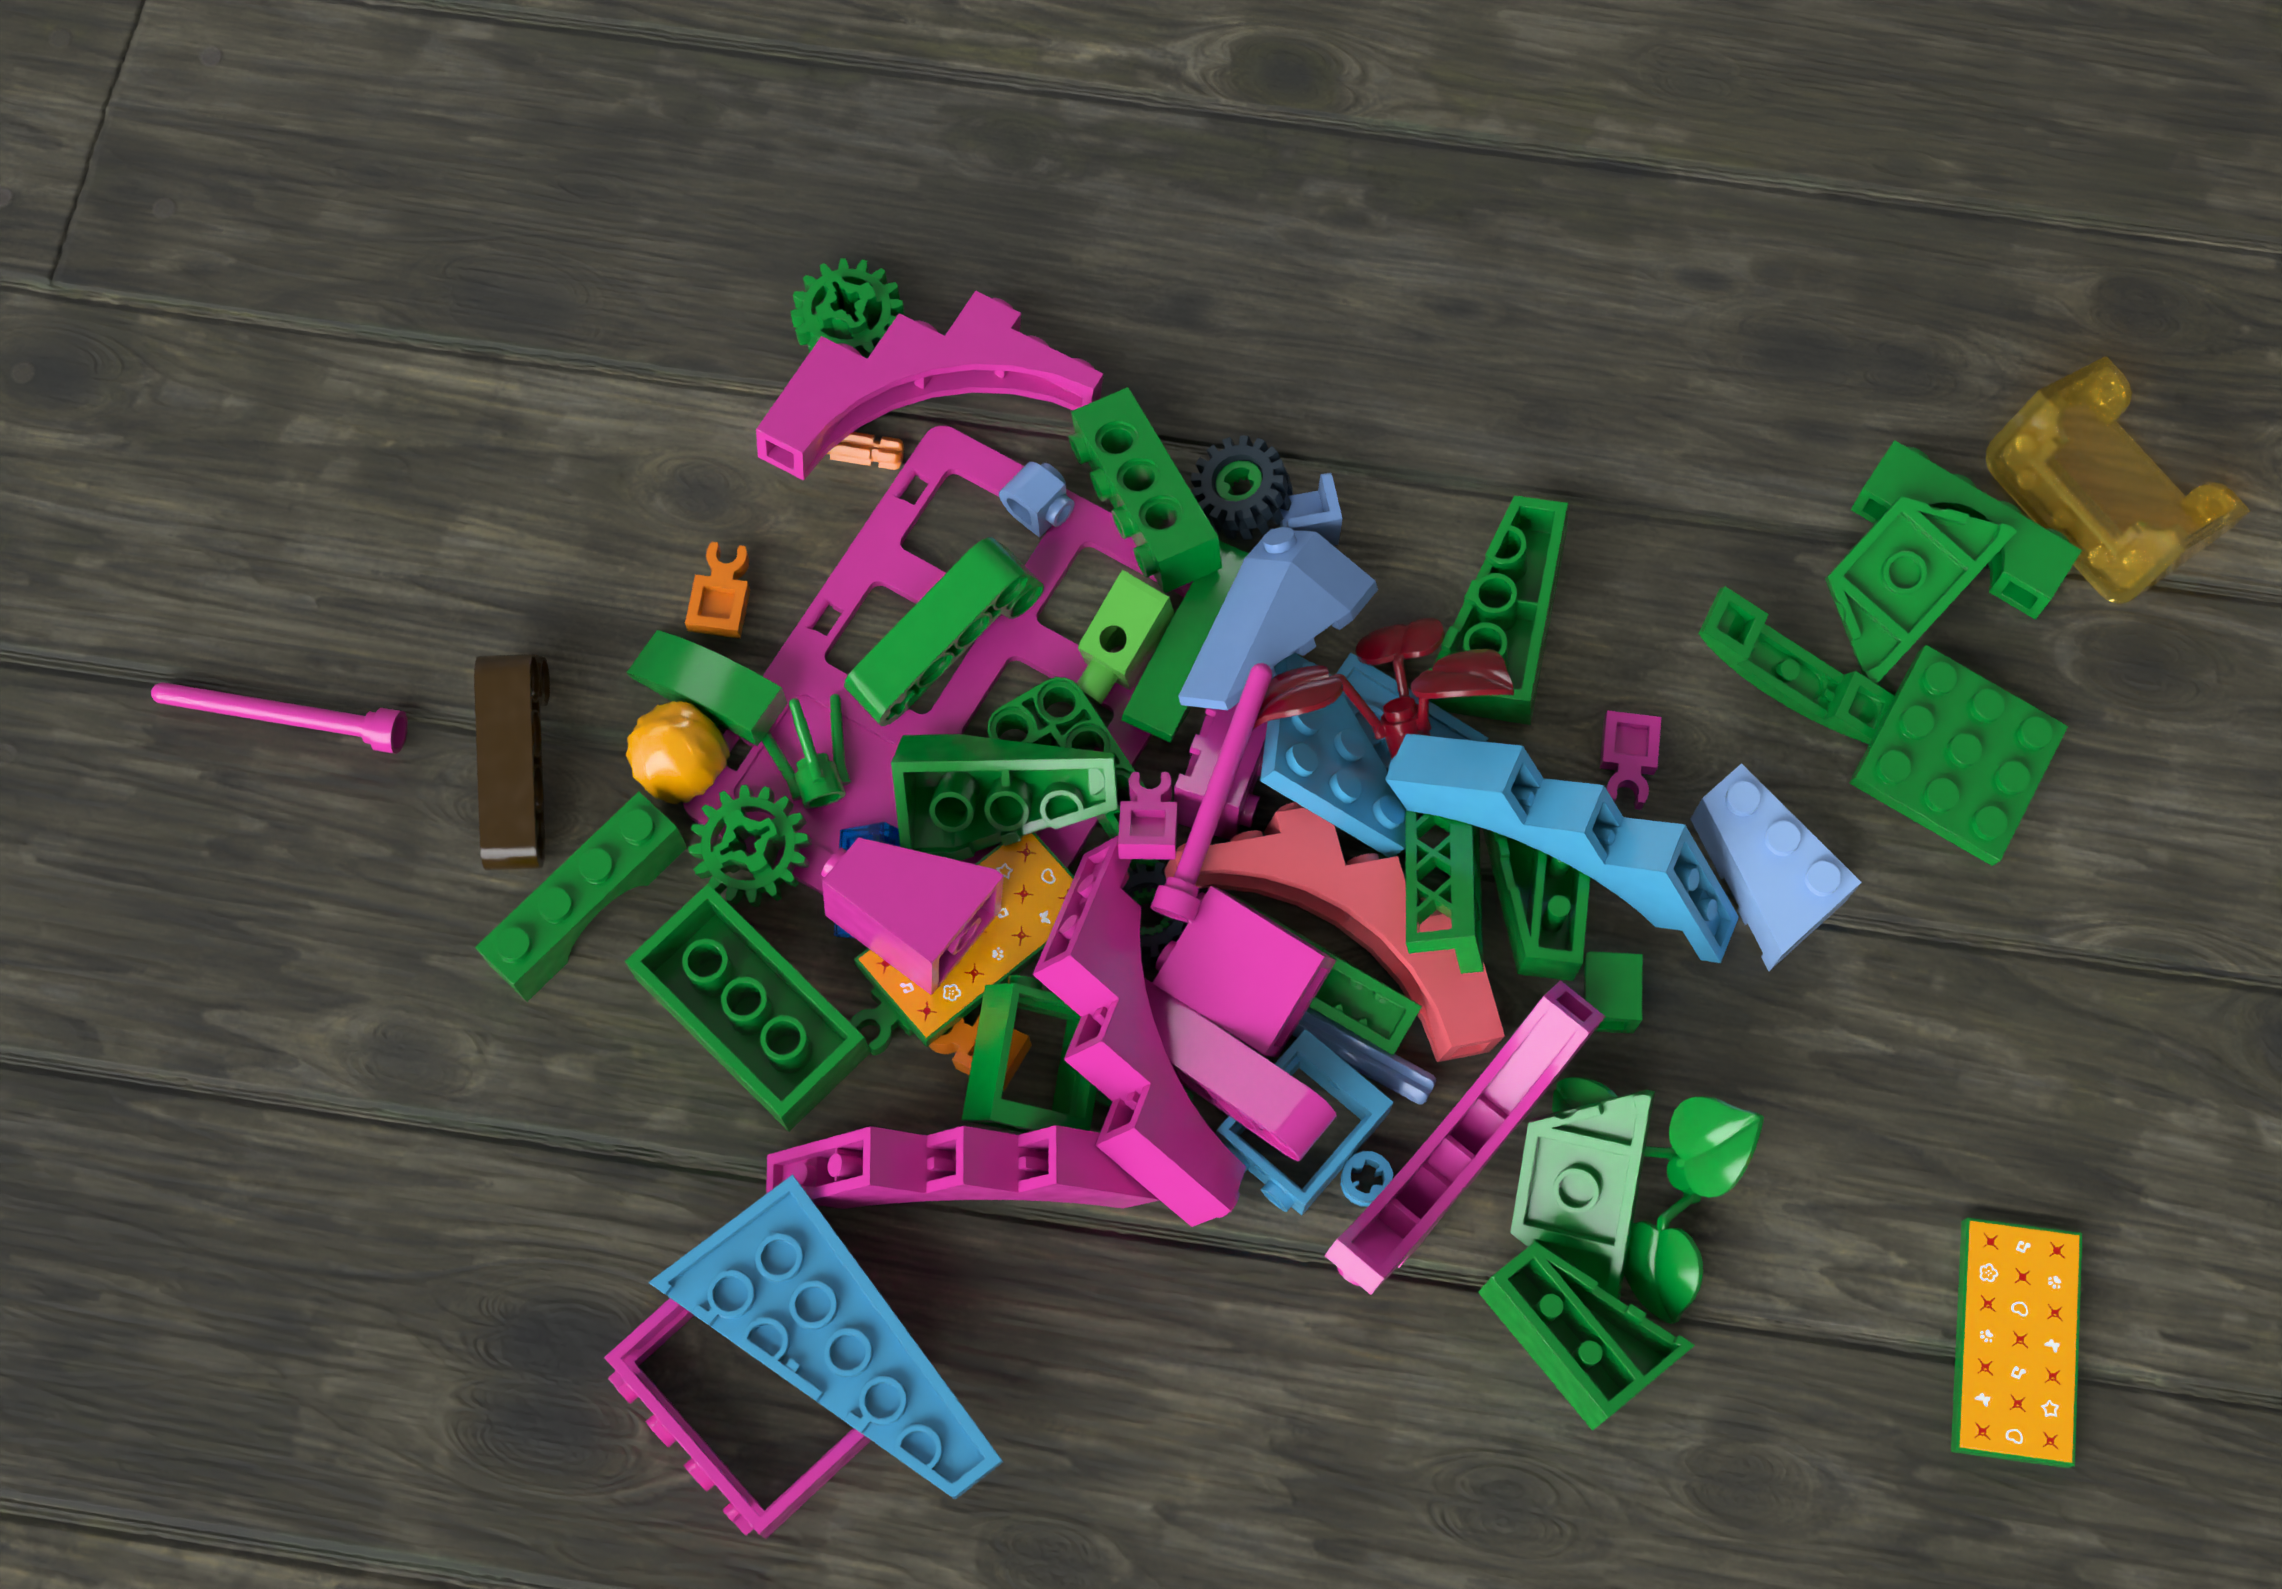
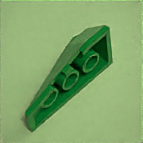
M961 734L902 735L891 761L900 847L958 861L973 857L976 851L1000 843L1007 846L1019 842L1024 835L1048 827L1059 829L1117 810L1119 805L1115 753Z

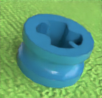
M1362 1151L1354 1154L1346 1161L1341 1173L1340 1186L1350 1202L1358 1206L1368 1207L1392 1181L1393 1171L1390 1163L1382 1155L1373 1151ZM1364 1165L1376 1168L1374 1177L1380 1175L1382 1177V1185H1373L1369 1193L1357 1190L1359 1181L1353 1183L1351 1181V1173H1361Z

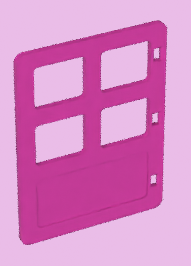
M937 426L930 429L924 435L763 675L766 679L782 687L788 702L769 731L795 773L798 771L796 763L805 758L796 731L789 701L792 698H797L800 701L817 754L826 753L829 760L833 761L830 696L832 694L840 696L845 764L851 781L850 784L843 786L846 795L839 801L827 806L814 809L804 808L802 799L792 800L786 780L762 741L757 747L727 729L723 736L728 744L729 751L733 749L739 738L745 744L751 746L752 749L737 771L726 766L720 775L716 777L714 784L703 795H695L689 802H683L688 816L696 823L706 825L709 818L701 808L706 804L716 810L722 806L719 793L722 791L730 795L733 800L738 799L741 785H748L757 798L764 786L769 787L775 793L774 804L780 798L786 796L794 804L789 815L801 813L807 821L805 826L798 830L797 833L808 834L812 839L811 846L799 850V853L810 862L809 867H795L792 874L799 882L823 895L822 880L824 877L821 875V871L835 851L841 847L846 848V833L876 834V842L900 847L891 761L902 735H963L1000 675L1012 661H1020L1050 678L1065 677L1077 683L1087 667L1078 649L1079 645L1041 625L1037 620L1038 616L1080 551L1084 548H1094L1143 575L1134 555L1133 548L1137 546L1131 537L1127 539L1121 537L1114 523L1112 513L1066 489L1067 496L1075 502L1073 511L1061 525L1057 527L1052 525L1047 530L1025 564L1044 585L1040 598L1024 614L1015 619H1009L1001 614L975 640V643L928 713L918 714L908 709L891 724L880 726L845 689L844 682L848 674L826 662L828 654L874 587L884 586L917 604L946 574L941 569L904 550L902 544L948 476L953 474L959 475L999 497L1000 490L1024 467L952 427ZM916 475L928 485L915 505L900 498ZM1153 575L1148 577L1157 582ZM1193 581L1172 591L1185 597ZM828 605H830L834 610L840 612L841 616L828 635L825 636L812 629ZM1140 679L1131 690L1115 682L1101 705L1113 713L1114 717L1107 729L1132 767L1152 737V734L1121 721L1123 712ZM1095 747L1093 750L1102 752L1098 747ZM763 812L746 813L749 819L759 822L768 817L771 820L775 818ZM1095 816L1059 829L1048 827L1035 833L1069 870L1099 821ZM726 825L719 834L722 838L727 827ZM753 836L744 840L747 846L745 851L752 855L757 852L754 845L757 840ZM1000 844L978 850L973 857L961 861L976 864ZM785 847L779 849L774 863L775 867L782 859Z

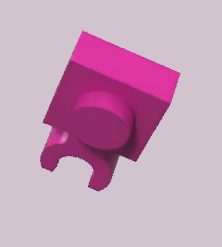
M1607 710L1603 723L1600 769L1615 770V774L1610 778L1606 786L1614 802L1617 798V789L1627 787L1635 794V809L1641 810L1649 795V787L1641 774L1654 775L1658 768L1662 717Z
M1132 772L1129 778L1130 801H1121L1119 859L1176 860L1178 812L1177 802H1170L1172 799L1171 776L1168 772H1162L1160 785L1153 789H1146L1140 785V773Z

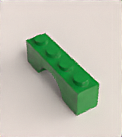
M1896 440L1891 444L1851 508V511L1875 524L1899 497L1903 496L1925 502L1932 507L1943 510L1951 509L1969 514L1973 518L2013 526L2017 532L1988 563L1990 570L1989 593L2034 620L2037 619L2051 601L2082 552L2081 549L2071 544L2069 539L2059 531L2045 529L2023 516V513L2013 504L1994 499L1977 489L1975 484L1967 477L1948 472L1931 462L1929 457L1921 450L1910 446L1906 447Z
M638 791L475 947L489 966L528 1002L568 963L571 949L576 940L602 909L626 891L638 886H648L687 848L677 826Z

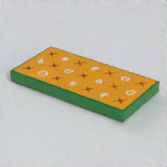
M1035 832L1024 835L1021 841L1007 846L1001 843L976 863V865L993 868L1004 875L1001 911L932 995L916 985L869 948L854 959L856 967L909 1026L925 1047H928L982 1003L985 985L1007 983L1009 975H1017L1041 956L1074 876Z
M1966 1218L1961 1221L1951 1452L2063 1468L2075 1466L2082 1233Z

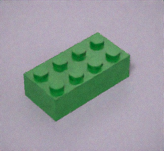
M709 884L705 885L625 960L636 980L788 1132L870 1054L865 1037Z

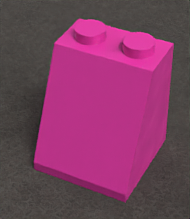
M858 837L847 851L842 847L839 848L829 858L821 871V875L824 877L822 888L825 916L930 995L936 991L1001 911L1004 875L997 870Z

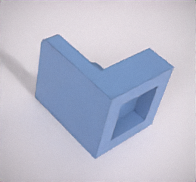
M1332 473L1320 474L1318 491L1289 496L1291 501L1289 511L1280 509L1284 518L1280 522V527H1289L1297 531L1317 532L1334 546L1339 544L1342 514Z

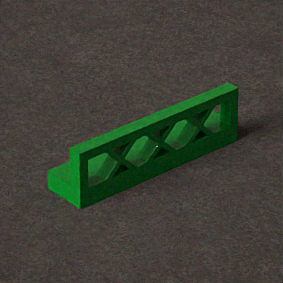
M1405 808L1406 945L1408 953L1455 949L1461 974L1483 972L1480 827L1440 816L1407 811ZM1434 825H1437L1449 832L1450 835L1433 849L1419 839ZM1435 867H1438L1451 877L1433 892L1422 885L1420 880ZM1436 910L1449 917L1452 921V929L1420 932V924Z

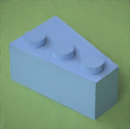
M1742 763L1701 799L1690 818L1720 878H1725L1739 906L1737 911L1744 925H1749L1763 952L1761 958L1768 971H1771L1840 908L1862 883Z

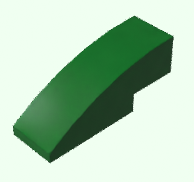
M660 630L655 632L627 671L629 677L671 702L683 701L694 704L711 719L716 727L720 724L757 747L788 704L781 686L725 656Z

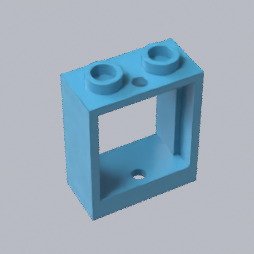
M1307 1029L1301 1033L1275 1065L1291 1076L1300 1068L1361 1119V1121L1303 1189L1240 1137L1241 1133L1246 1129L1242 1124L1229 1116L1216 1131V1136L1246 1166L1245 1172L1249 1170L1265 1184L1261 1188L1262 1193L1282 1211L1287 1212L1292 1207L1301 1216L1343 1169L1346 1161L1361 1148L1386 1119L1393 1105L1392 1100Z

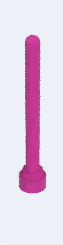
M1265 663L1255 664L1250 670L1174 878L1167 877L1165 885H1159L1150 908L1169 918L1192 924L1196 917L1201 901L1197 898L1199 888L1195 884L1272 678V670Z
M164 682L155 684L151 690L153 700L160 704L362 737L363 742L371 744L372 749L375 751L397 754L401 751L407 735V716L404 711L379 708L376 712L369 711L366 716Z

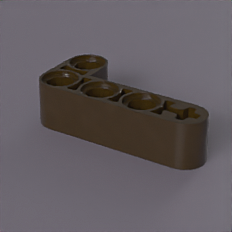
M536 654L478 656L474 667L479 835L482 865L485 870L540 869L545 861L541 706H547L550 698L548 663L545 657Z

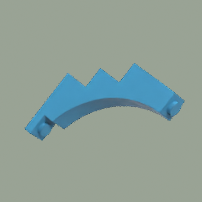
M1416 734L1405 735L1396 756L1390 762L1385 780L1407 811L1461 821L1493 831L1540 850L1584 873L1618 895L1655 927L1683 931L1700 960L1715 963L1722 962L1739 916L1685 824L1623 817L1604 785L1545 779L1525 748L1521 745Z

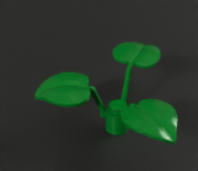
M1584 1077L1565 1078L1556 1084V1089L1553 1092L1552 1113L1618 1096L1610 1088L1595 1080ZM1696 1096L1680 1103L1673 1113L1669 1126V1139L1672 1147L1646 1146L1644 1157L1666 1158L1669 1160L1667 1165L1668 1180L1674 1188L1683 1192V1197L1658 1217L1657 1226L1647 1221L1633 1223L1624 1273L1630 1288L1641 1304L1656 1317L1667 1323L1675 1324L1679 1322L1683 1312L1695 1300L1703 1278L1702 1256L1695 1241L1684 1230L1676 1227L1669 1228L1670 1222L1689 1205L1699 1203L1701 1196L1709 1198L1718 1197L1728 1193L1735 1187L1753 1157L1763 1126V1115L1737 1108L1713 1097Z

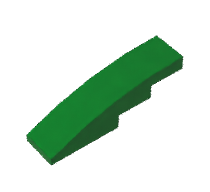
M1219 541L1222 569L1193 581L1152 655L1122 715L1121 721L1170 743L1193 707L1181 705L1178 696L1245 557L1249 554L1222 541Z
M1226 889L1224 890L1337 960L1309 1007L1388 1053L1395 1054L1420 1011L1421 1005Z

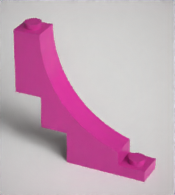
M1118 836L1083 855L1035 967L1033 976L1081 1017L1064 1060L1112 1101L1096 1146L1188 1225L1194 1227L1216 1217H1224L1232 1211L1239 1200L1240 1193L1238 1190L1246 1166L1222 1143L1202 1118L1175 1074L1162 1045L1151 1012L1142 968L1140 945L1141 906L1122 890L1130 876L1127 870L1132 859H1119Z
M1058 1125L1020 1135L961 1126L930 1135H921L870 1126L767 1155L766 1194L793 1174L816 1206L841 1209L892 1203L947 1200L1049 1201L1124 1209L1160 1201L1096 1146L1100 1135L1099 1132Z

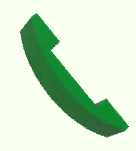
M1726 586L1720 588L1698 633L1708 647L1731 669L1771 698L1822 726L1869 744L1894 695L1857 671L1845 675L1766 625L1768 613Z

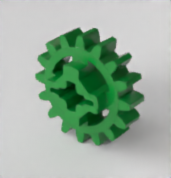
M841 258L839 270L831 271L823 263L820 265L821 277L819 279L809 275L803 277L807 292L794 291L793 294L796 309L791 310L793 326L797 328L795 331L800 345L808 344L810 353L820 337L823 336L837 344L844 343L852 346L868 359L897 315L900 313L905 316L903 300H899L898 285L896 282H887L886 271L883 268L876 270L872 275L869 274L866 260H861L856 269H849L846 258ZM877 323L876 326L871 330L872 325Z
M741 785L739 798L735 800L725 791L720 792L722 806L716 810L705 804L701 809L709 818L706 825L692 824L691 830L702 839L701 843L688 847L689 853L695 858L704 860L693 869L695 874L701 879L713 876L708 884L718 894L727 888L726 900L736 906L742 899L743 894H746L749 903L754 907H760L762 893L768 892L776 901L782 899L779 885L786 882L791 886L797 887L799 881L792 874V871L795 867L808 868L810 864L807 858L799 853V850L811 846L812 839L808 834L797 833L807 823L806 819L801 813L789 815L794 804L786 796L780 798L774 804L775 793L766 786L760 791L758 798L754 796L753 791L748 785ZM763 812L775 818L771 820L768 817L759 822L749 819L746 813ZM726 825L722 842L717 844L719 834ZM753 836L757 840L754 843L757 852L748 856L744 852L747 849L744 840ZM785 847L782 859L780 860L779 864L775 867L774 863L779 849ZM739 870H744L753 874L755 880H738L726 875V873L730 871L734 874Z

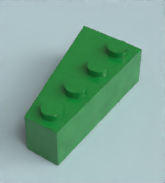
M1514 495L1485 554V561L1476 579L1472 580L1464 596L1462 608L1453 626L1449 627L1441 644V650L1435 660L1436 663L1443 657L1468 650H1494L1505 661L1513 684L1514 696L1482 695L1429 699L1431 703L1450 713L1531 725L1567 535L1568 503Z

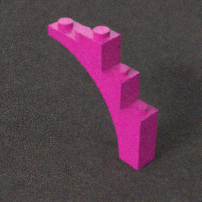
M975 291L945 336L938 333L927 322L914 321L899 313L868 359L848 344H837L821 336L757 427L758 458L805 480L823 457L848 437L849 434L894 409L934 397L965 393L1014 394L1053 402L1070 410H1075L1100 399L1103 373L1095 370L1090 363L1083 359L1071 358L1049 347L1045 341L1036 336H1026L1020 333V312L1014 310L1010 304L1002 299L990 298Z
M1561 980L1550 989L1432 1135L1375 1200L1338 1237L1324 1255L1337 1266L1339 1273L1347 1281L1361 1286L1372 1295L1397 1267L1400 1268L1418 1249L1454 1201L1476 1179L1509 1135L1530 1114L1606 1016Z

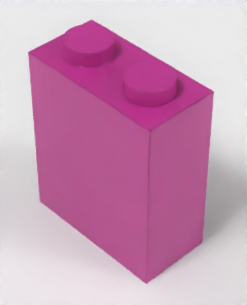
M1210 886L1206 894L1201 892L1197 895L1201 903L1192 924L1188 923L1178 941L1173 940L1169 942L1158 957L1155 968L1159 972L1152 983L1263 1055L1279 1057L1337 960L1228 892Z

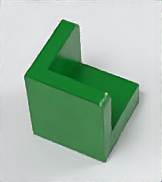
M1594 951L1586 954L1584 958L1583 999L1606 1016L1594 1032L1633 1034L1641 1023L1643 954Z

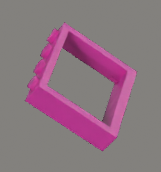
M669 1298L604 1357L615 1370L608 1379L630 1404L639 1397L649 1408L653 1415L645 1422L668 1448L677 1441L691 1456V1459L684 1464V1467L705 1491H709L716 1485L726 1496L730 1503L722 1510L746 1536L754 1529L759 1535L767 1539L871 1440L855 1428H852L765 1510L639 1367L640 1364L695 1316Z

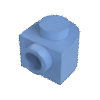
M1028 462L999 492L1000 500L1009 513L1039 538L1052 525L1055 527L1061 525L1069 517L1075 505V502L1066 494V482L1063 476L1052 465L1045 462L1041 465L1035 462Z

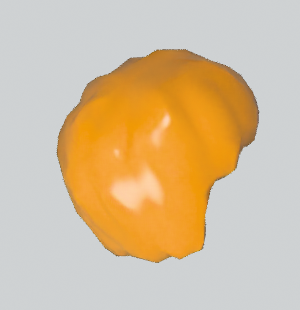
M672 701L663 705H656L653 710L642 715L637 720L636 727L627 737L628 748L626 757L632 768L633 778L643 785L645 790L654 798L664 800L666 803H686L695 795H703L727 766L726 760L730 757L729 747L722 732L694 704L683 701Z

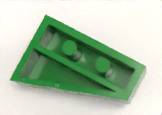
M1482 828L1517 974L1574 981L1583 964L1590 877L1540 850Z
M1534 1242L1491 1276L1478 1293L1593 1431L1695 1345L1680 1335L1675 1337L1647 1319L1645 1312L1632 1304L1627 1306L1599 1288L1597 1281L1537 1242Z

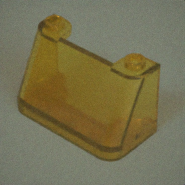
M2105 356L2038 390L1992 439L1986 449L1985 459L1992 476L2035 523L2045 529L2059 531L2069 539L2071 544L2082 550L2073 564L2075 568L2101 596L2110 602L2120 604L2127 603L2146 592L2233 528L2251 510L2232 490L2220 483H2204L2192 490L2187 496L2178 489L2116 422L2129 406L2132 392L2130 383L2124 374Z

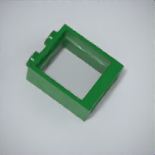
M1009 975L1008 983L985 985L962 1121L1020 1134L1055 1125L1090 1131L1097 1088L1064 1060L1081 1017L1054 993L1041 990L1042 983L1038 979L1020 975ZM1017 1008L1067 1020L1052 1110L1001 1099Z

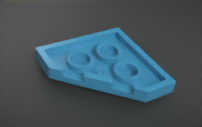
M1294 653L1276 664L1274 668L1276 675L1296 668L1316 666V664ZM1343 694L1335 702L1324 708L1267 722L1260 777L1262 783L1388 858L1396 856L1405 849V807L1385 780L1388 771Z

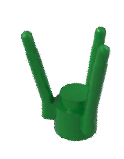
M838 694L830 696L833 761L829 760L826 753L817 754L800 701L797 698H792L789 701V706L805 758L796 763L798 771L794 772L770 731L767 732L762 743L786 780L793 801L802 799L803 806L807 809L830 805L846 795L843 786L851 783L845 764L841 698Z

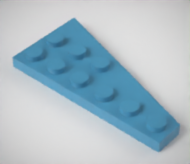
M793 1174L648 1282L955 1500L1003 1463L1001 1457Z

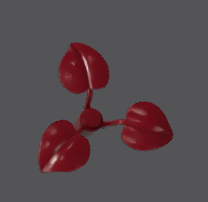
M1423 618L1415 620L1408 625L1397 624L1375 630L1364 636L1356 645V656L1364 664L1379 665L1393 661L1399 698H1395L1383 706L1384 713L1380 720L1344 675L1335 674L1330 676L1327 667L1316 665L1285 671L1271 679L1253 730L1270 720L1292 717L1324 708L1335 702L1344 692L1371 725L1375 739L1386 738L1392 759L1396 756L1406 734L1431 736L1429 731L1431 730L1429 699L1482 695L1514 696V688L1505 661L1498 652L1490 649L1468 650L1439 659L1434 664L1432 670L1422 672L1411 683L1412 694L1419 697V704H1416L1415 699L1409 695L1404 659L1423 657L1433 653L1440 647L1445 636L1443 625L1438 619Z

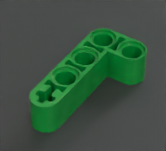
M993 537L982 539L969 549L854 667L844 682L845 689L880 726L891 724L902 716L1001 614L1009 619H1015L1031 608L1043 593V583L1006 546Z
M1065 677L1051 678L999 707L992 713L988 721V738L999 739L1005 731L1019 729L1027 734L1022 742L1074 749L1093 745L1102 752L1115 753L1117 789H1122L1129 793V778L1135 770L1081 688L1074 681ZM1057 702H1065L1074 708L1070 714L1064 717H1054L1046 711L1049 706ZM1140 779V785H1141L1142 787L1146 788L1145 785L1143 784V782H1142L1141 779ZM1118 806L1117 810L1096 816L1110 839L1119 835L1120 806ZM1132 859L1129 867L1135 870L1137 862L1139 864H1146V871H1152L1155 869L1156 862L1166 865L1168 860Z

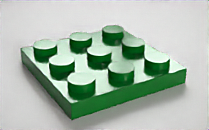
M1924 645L1917 652L1849 784L1993 866L2001 861L2068 726L1930 646Z

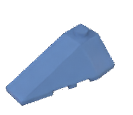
M1289 527L1270 529L1245 557L1178 696L1181 705L1229 710L1239 703L1250 670L1255 664H1267L1271 668L1272 678L1276 676L1274 668L1276 664L1295 652L1301 656L1306 655L1316 647L1314 637L1332 625V627L1340 630L1353 621L1377 592L1376 581L1317 532L1297 531Z

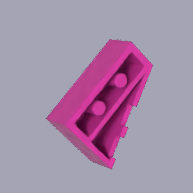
M1238 703L1229 710L1206 708V717L1200 734H1195L1189 753H1192L1186 773L1185 775L1179 774L1174 787V802H1177L1178 824L1190 828L1194 824ZM1267 722L1259 725L1251 732L1214 832L1215 836L1230 840L1238 835L1241 825L1249 828L1252 826L1260 802V796L1252 793L1258 776L1261 777Z

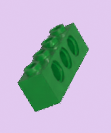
M1127 387L1071 411L1075 433L1069 435L1068 438L1072 451L1080 465L1087 462L1092 469V472H1090L1091 482L1099 499L1102 502L1109 499L1115 508L1111 510L1121 537L1123 539L1129 537L1133 539L1137 546L1133 548L1134 555L1143 575L1146 578L1153 575L1165 594L1222 569L1217 533L1130 389Z

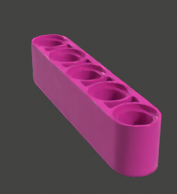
M1144 978L1155 1025L1179 1081L1291 1159L1300 1161L1336 1118L1337 1115L1334 1109L1311 1088Z

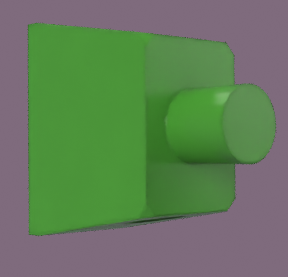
M1124 570L1119 574L1078 646L1087 667L1076 684L1081 688L1088 700L1100 706L1115 682L1129 690L1136 685L1175 615L1169 596ZM1124 646V648L1118 652H1110L1115 647Z

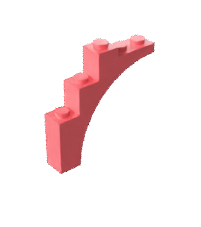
M1296 802L1286 804L1275 812L1264 831L1265 836H1263L1261 831H1247L1232 837L1230 842L1209 846L1195 886L1199 889L1213 886L1218 889L1261 894L1296 905L1335 925L1371 953L1397 982L1406 997L1422 1006L1417 1016L1422 1022L1437 1062L1488 1053L1505 1037L1484 962L1483 972L1461 974L1455 949L1408 953L1406 945V882L1398 856L1379 859L1378 854H1364L1350 859L1345 865L1335 825ZM1186 843L1177 848L1176 860H1169L1164 869L1166 880L1167 877L1174 878ZM1438 910L1420 924V932L1452 929L1451 919Z

